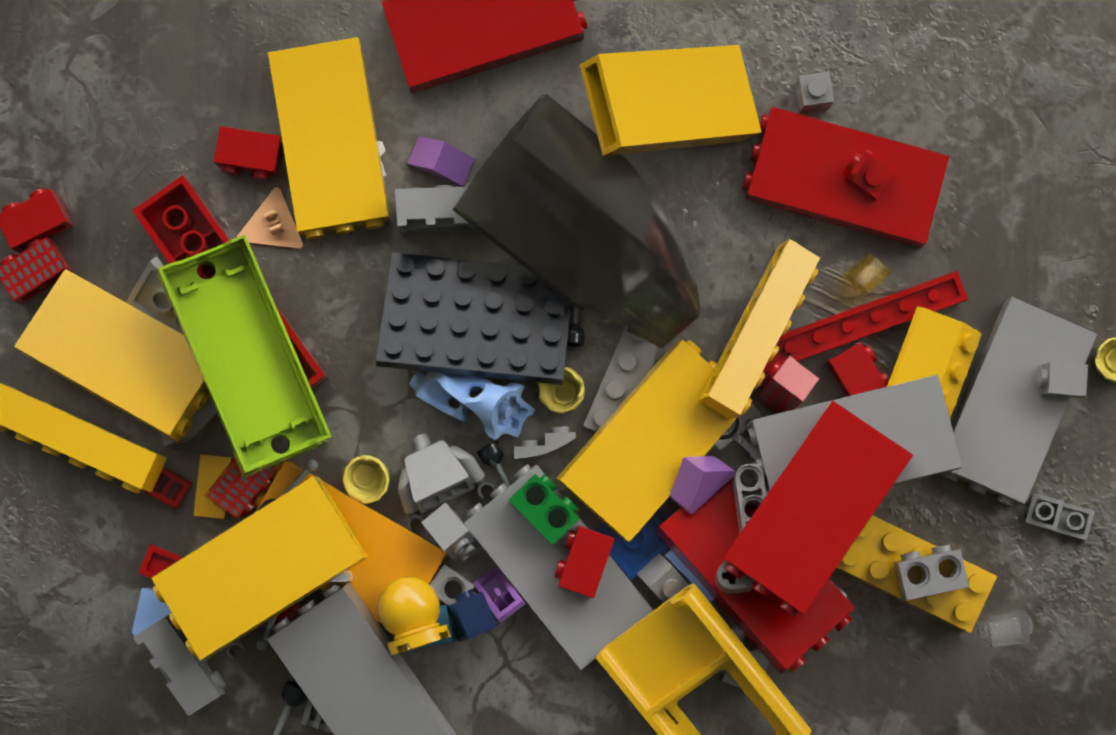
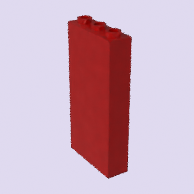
M577 0L382 1L411 94L583 40V30L587 29L583 11L577 12L574 1Z
M771 107L768 115H762L760 127L763 136L760 144H754L750 160L755 162L753 172H746L742 189L747 191L746 200L922 248L926 244L950 156L776 107ZM867 149L872 152L871 157L895 174L876 201L846 180V177L851 172L846 168L857 153L863 156Z
M832 400L723 557L722 561L727 564L724 569L739 580L744 576L754 584L751 588L761 596L768 598L771 595L779 600L780 604L778 607L790 616L795 617L796 614L803 616L913 457V454Z
M733 477L692 515L683 508H680L658 527L656 533L781 674L788 668L793 673L807 661L803 655L812 648L817 652L830 640L826 636L827 633L833 628L839 632L853 620L849 614L855 607L830 579L825 583L803 616L796 614L795 617L778 607L780 601L771 595L765 598L753 589L750 592L729 594L720 591L716 587L715 574L720 565L724 563L722 561L723 557L739 536L733 492ZM747 505L744 507L745 514L751 518L758 507ZM728 572L722 577L723 579H728L729 584H733L736 577Z

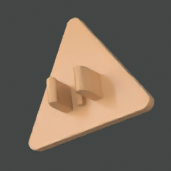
M278 187L271 191L237 235L239 237L245 234L248 242L252 244L302 249L304 246L282 191Z

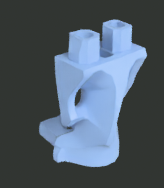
M417 372L409 383V386L417 392L416 397L464 423L467 420L466 413L468 408L472 410L483 423L486 434L494 440H497L502 434H509L518 438L524 421L528 416L533 415L536 410L521 399L524 386L515 382H510L507 386H499L493 384L486 377L428 372L425 376ZM482 389V393L477 397H470V393ZM456 398L460 402L459 408H452L449 405V401Z

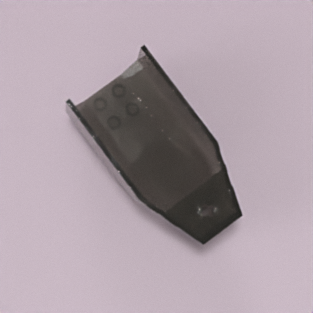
M542 94L508 131L486 159L452 210L574 307L581 310L587 307L601 314L600 319L608 323L614 320L627 326V332L664 348L700 315L698 285L685 244L669 214L633 165L621 154L603 156L597 134L548 94Z

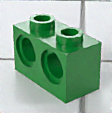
M535 473L509 501L554 545L580 519L576 515L579 508L567 496L561 500L553 492L557 486L545 474L539 477ZM539 487L543 490L545 497L541 504L531 505L526 500V492L529 488ZM560 509L566 514V522L562 527L555 528L549 524L548 515L552 510Z

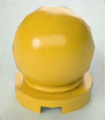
M415 577L398 578L389 583L381 593L378 603L379 618L384 628L394 635L393 639L395 640L387 643L391 656L400 653L399 647L403 653L431 644V642L451 637L447 624L440 626L437 623L441 612L439 598L434 588L424 580Z

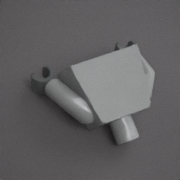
M421 434L412 440L415 453L406 456L404 459L406 467L401 471L397 490L404 512L409 514L407 528L414 532V527L411 523L412 519L418 518L422 522L426 519L422 513L475 489L473 483L477 484V495L484 500L486 499L481 494V488L484 485H490L492 491L496 488L493 483L485 481V474L473 455L457 446L448 447L444 440L432 444L429 435Z

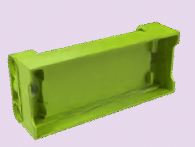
M244 234L202 253L158 268L157 276L167 300L170 301L233 448L232 452L243 478L326 444L332 436L246 235ZM204 265L213 268L215 275L211 279H202L197 274L198 268ZM277 437L284 438L288 443L287 452L279 454L273 451L271 447L272 440Z

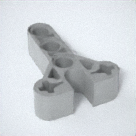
M754 464L742 465L737 470L733 479L739 534L750 520V517L745 514L744 507L747 505L759 507L766 497L763 472ZM744 474H749L755 478L756 485L754 487H746L741 483L740 477ZM723 563L720 565L715 574V584L720 591L729 594L752 591L751 586L754 583L744 576L740 580L736 578L733 584H729L728 579L722 578L727 572L724 569L727 564Z

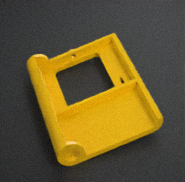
M695 583L679 591L604 646L595 657L657 735H701L677 703L721 670H726L775 730L774 735H810L811 733L810 727Z

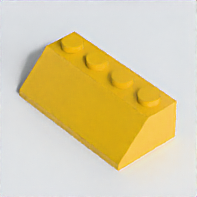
M917 306L887 387L938 375L949 417L951 418L982 333L964 322Z

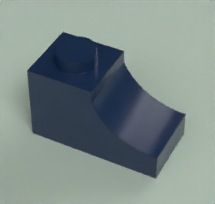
M472 589L454 596L456 603L449 605L453 616L454 633L458 642L470 639L497 627L482 591L474 594Z

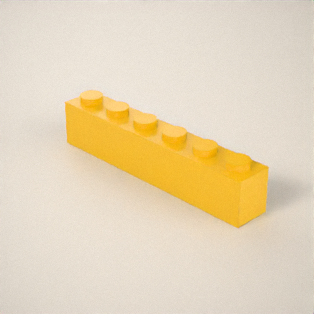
M791 239L778 245L698 399L699 402L729 420L739 415H744L752 402V399L749 397L753 389H757L765 377L763 370L767 362H771L778 352L779 347L776 344L780 336H784L792 324L790 317L793 311H796L805 299V295L802 293L806 285H810L818 273L816 266L820 257Z
M0 383V431L6 433L7 429H11L17 432L15 435L16 439L30 445L35 440L43 444L42 451L56 457L63 453L70 457L69 463L82 469H86L87 465L96 468L95 475L111 482L114 477L124 481L121 487L137 494L140 493L141 489L152 492L167 457L15 388Z

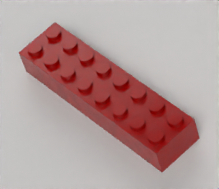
M184 175L132 210L169 264L184 260L231 240ZM207 265L201 266L197 270V274L202 279H211L215 275L213 268ZM275 303L309 385L314 390L329 378Z

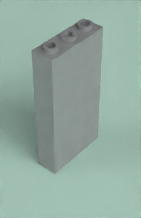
M1010 297L1006 299L952 422V429L963 467L939 475L953 482H957L958 478L969 483V489L983 495L986 494V491L998 496L996 501L1009 507H1014L1015 504H1025L1070 400L1068 397L1041 395V388L1037 385L1038 371L1043 369V364L1048 362L1084 365L1097 334L1017 298Z
M938 375L833 400L913 454V457L893 485L958 470L963 467ZM832 400L752 420L754 427L749 428L748 431L752 447L759 446L762 458L756 459V463L762 470L763 475L767 477L769 488L766 489V495Z
M527 464L514 474L517 481L507 488L503 483L489 494L493 500L483 507L479 502L465 514L469 519L464 524L579 669L582 670L596 659V655L604 646L651 613L653 609L610 555L594 598L558 586L559 579L555 578L554 575L560 559L564 561L567 559L570 549L565 548V543L570 530L576 531L578 525L587 528V526L579 519L552 545L520 513L509 499L535 473L539 477L544 474L537 464L533 468ZM531 487L528 489L526 500L531 505H539L543 502L545 495L541 488ZM557 489L553 491L561 500L564 499ZM560 509L552 510L548 515L549 524L555 528L562 527L566 522V514Z
M338 582L322 592L325 598L315 604L313 600H310L297 610L299 616L291 621L288 617H285L272 627L274 633L267 641L333 735H457L400 653L391 656L387 645L391 640L350 582L345 583L341 587Z

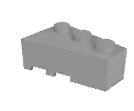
M481 182L467 183L465 187L439 185L434 188L395 189L397 225L402 235L493 227L489 186H483Z
M169 616L162 618L133 637L137 645L144 643L152 656L149 662L154 669L159 667L168 682L166 686L188 716L196 713L225 694L222 688L225 686L221 675L216 670L211 671L206 663L208 659L199 660L198 656L194 658L185 645V641L188 639L182 629L177 630Z

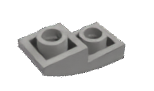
M566 426L551 427V433H545V445L539 446V440L520 441V446H514V459H530L555 452L576 440V432H569V427Z
M1033 493L1025 523L1087 541L1095 511Z

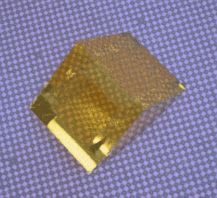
M866 254L843 275L865 297L892 272L876 257Z

